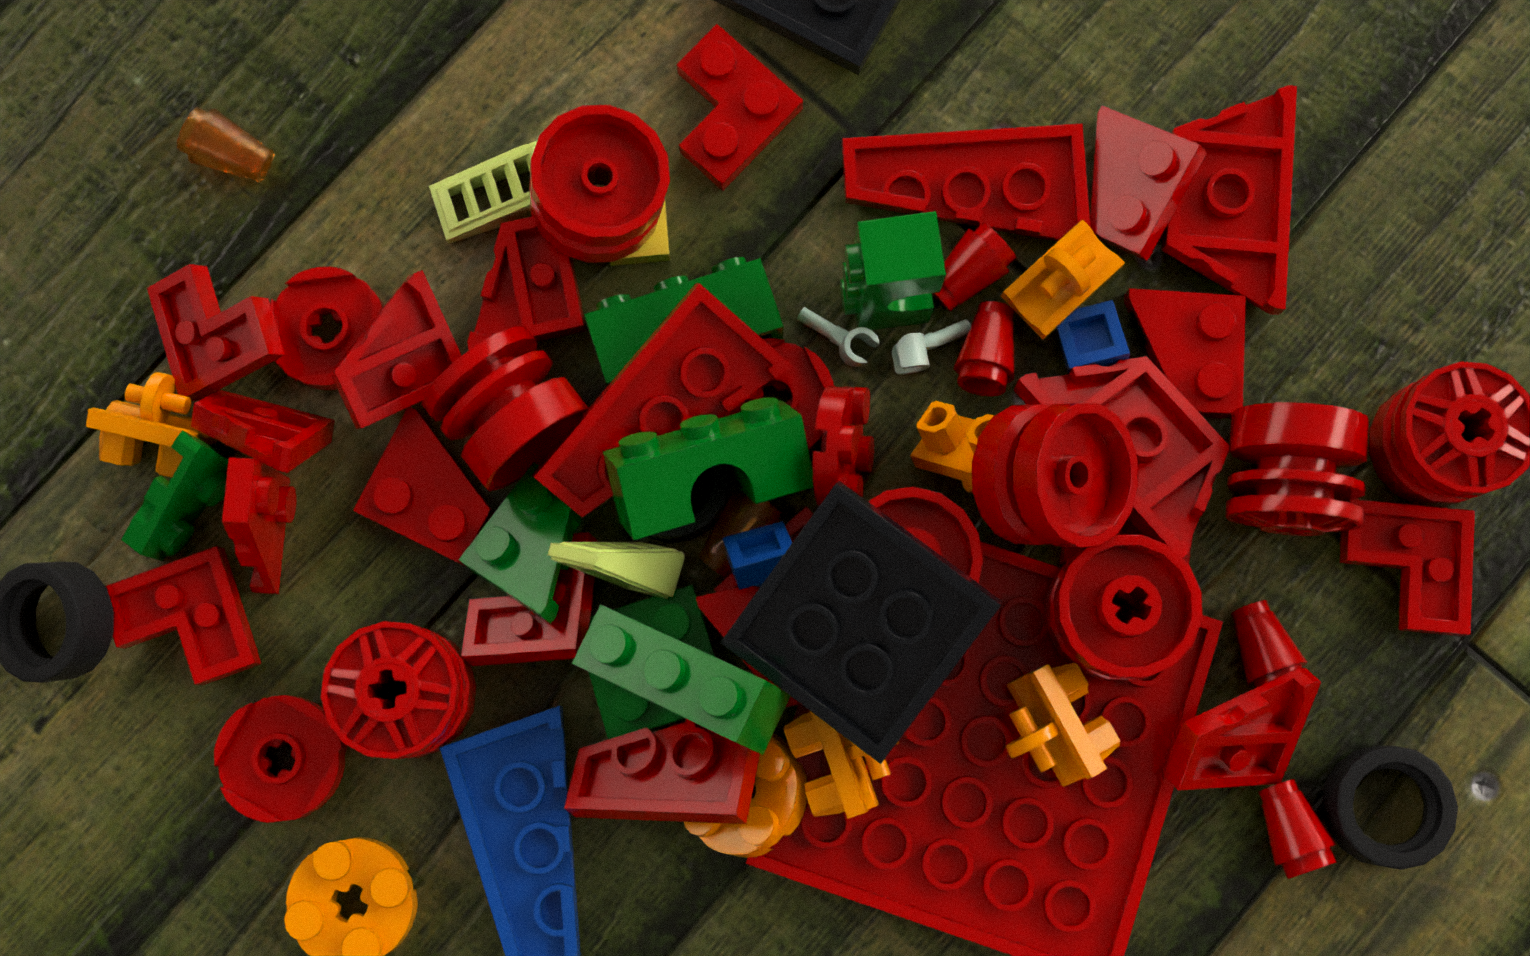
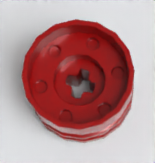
M525 326L511 327L475 345L455 360L435 379L425 392L422 406L435 421L443 420L440 429L448 439H463L473 434L464 445L461 457L489 491L504 488L520 480L533 462L541 465L588 410V406L565 377L552 378L541 383L548 375L553 363L544 350L535 351L538 343Z
M1460 361L1430 372L1417 382H1413L1398 390L1379 407L1369 428V455L1377 476L1394 495L1414 505L1442 508L1509 486L1530 466L1529 393L1512 375L1487 363Z
M1275 402L1237 408L1232 412L1231 447L1229 452L1237 459L1258 465V468L1235 472L1228 476L1227 486L1229 489L1248 496L1234 497L1226 501L1225 517L1231 522L1257 527L1268 533L1292 536L1324 535L1326 532L1350 531L1363 527V508L1356 504L1345 502V500H1353L1365 496L1364 481L1336 473V469L1357 466L1367 461L1369 428L1367 415L1353 409L1314 403Z
M389 621L360 628L336 647L324 669L320 697L327 723L345 745L367 757L388 759L419 758L438 752L440 747L450 744L462 734L474 712L477 685L471 665L461 658L462 651L453 641L432 630L411 623ZM393 680L405 682L407 687L406 694L396 696L395 702L394 700L383 698V687L392 685Z

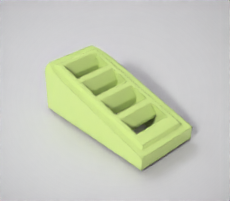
M537 141L511 149L429 186L448 244L499 228L503 222L532 216L529 191L524 193L518 174L530 171L531 157ZM507 178L513 198L502 203L496 182ZM484 186L491 208L481 212L473 189ZM460 193L463 195L469 218L458 221L451 196Z
M646 542L551 543L548 551V556H551L553 561L626 590L664 599L674 596L685 559L682 551Z

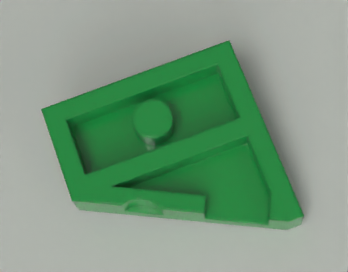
M183 430L171 447L183 456L177 470L169 481L162 475L154 478L144 496V502L140 510L131 520L121 539L140 555L163 561L167 555L172 556L179 552L191 539L194 533L192 524L207 506L212 507L225 497L229 456Z
M533 462L458 560L469 570L551 624L557 617L559 605L553 600L560 570H568L569 567L551 560V556H548V551L551 543L572 542L573 533L580 525L581 516L533 477L532 474L540 466Z

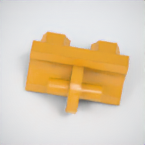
M1082 219L1006 288L1001 297L1044 340L1119 271L1125 262L1117 254L1109 250Z
M161 372L153 373L146 382L145 387L132 383L128 384L125 390V400L140 405L115 400L109 404L106 410L95 407L88 409L86 427L100 430L99 459L103 462L120 466H133L141 462L144 441L159 444L155 472L172 478L183 456L171 447L182 430L209 445L218 441L192 428V418L171 413L187 415L191 408V398L175 394V379L172 375Z
M939 401L932 402L917 422V430L922 439L910 455L915 467L961 480L963 488L968 493L973 494L972 460L980 434L994 415L986 414L982 417L971 419L958 415L954 405Z
M1072 662L1052 669L1047 664L1006 684L1019 707L1018 710L1009 714L1020 734V737L1005 746L1011 758L1029 751L1040 772L1052 767L1062 787L1083 778H1093L1107 769L1103 760L1120 745L1121 741L1110 721L1106 720L1102 715L1084 724L1081 723L1071 702L1089 693L1088 682L1078 664Z
M811 711L784 726L788 745L795 758L822 749L827 758L832 774L804 783L805 794L814 816L845 812L848 819L866 813L868 809L879 805L862 757H865L872 780L891 774L886 759L880 764Z

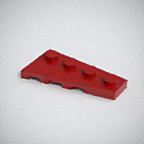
M1083 123L842 138L845 203L909 215L936 211L937 220L975 227L986 223L993 230L1057 242L1082 219L1090 226Z
M695 283L532 475L583 518L613 496L603 451L619 447V440L631 434L655 432L658 436L680 430L681 422L691 417L706 414L720 417L725 412L729 413L750 398V394L771 379L778 378L792 368L793 365L700 283Z

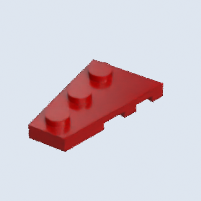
M688 719L684 723L655 732L650 731L646 727L579 748L564 809L576 818L747 824L760 753L731 741Z

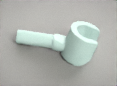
M806 307L801 310L797 317L798 321L829 338V341L839 346V355L842 361L852 367H860L868 363L865 359L856 356L852 352L850 342L853 338L862 339L867 345L875 348L880 343L878 336L871 329L858 327L849 332L839 325L832 324Z
M964 319L934 333L930 332L925 335L923 333H909L904 335L892 349L895 372L898 375H904L928 369L930 365L927 350L935 349L967 335L971 324L967 319Z

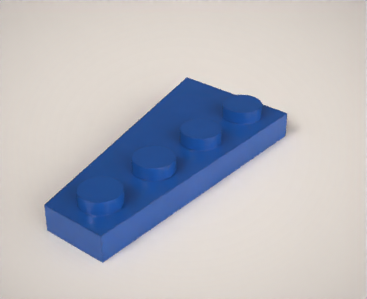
M557 706L440 747L505 956H581L571 813L564 809L569 785L563 706Z

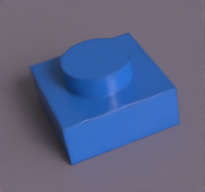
M1113 300L1078 308L1054 329L1068 374L1072 367L1090 364L1111 366L1119 360L1130 358V351Z
M783 521L722 538L726 556L739 590L751 586L761 587L792 544Z

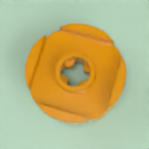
M773 734L764 754H760L754 782L756 793L754 798H751L747 824L684 822L685 828L691 834L698 836L708 847L720 853L745 858L766 854L773 850L769 847L776 844L783 835L790 836L798 827L803 817L807 803L804 785L807 782V777L802 764L795 761L793 753L788 748L789 745L781 737Z
M356 837L325 843L300 863L291 878L286 895L287 911L284 918L287 932L297 940L300 947L309 956H385L404 941L412 928L417 913L416 889L413 890V882L407 871L409 868L406 862L392 847L371 838ZM353 885H358L363 889L360 900L368 905L367 911L364 915L354 913L347 919L340 913L342 906L337 902V895L339 891L348 892Z

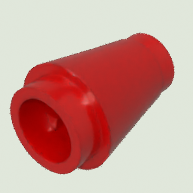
M982 223L974 232L967 229L944 261L946 276L940 292L932 293V295L944 308L951 312L958 304L961 305L1010 273L1007 266L1017 257L1009 245L986 223Z
M985 301L978 305L977 314L973 319L954 365V370L958 374V386L969 393L981 396H999L1005 393L1007 383L1014 380V310L1009 305L997 301Z
M1267 600L1248 604L1231 613L1235 622L1234 627L1248 686L1255 685V688L1297 668H1303L1308 663L1275 613L1271 611Z
M1295 779L1258 791L1263 803L1262 809L1275 866L1282 865L1287 879L1337 862L1331 849L1336 843L1302 791H1299Z

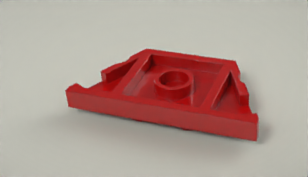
M1294 85L1279 88L1274 95L1246 105L1245 102L1223 109L1218 116L1210 119L1199 118L1175 127L1171 132L1200 144L1207 154L1163 232L1162 251L1232 293L1246 296V301L1270 315H1280L1286 309L1297 86Z
M1147 356L1119 360L1111 366L1090 364L1072 367L1070 373L1066 375L1038 379L1037 373L1025 374L1018 379L1014 391L1026 405L1099 403L1117 414L1130 432L1138 458V489L1132 512L1128 519L1144 536L1169 545L1184 559L1192 545L1190 541L1199 518L1205 512L1212 495V486L1215 478L1221 472L1231 446Z

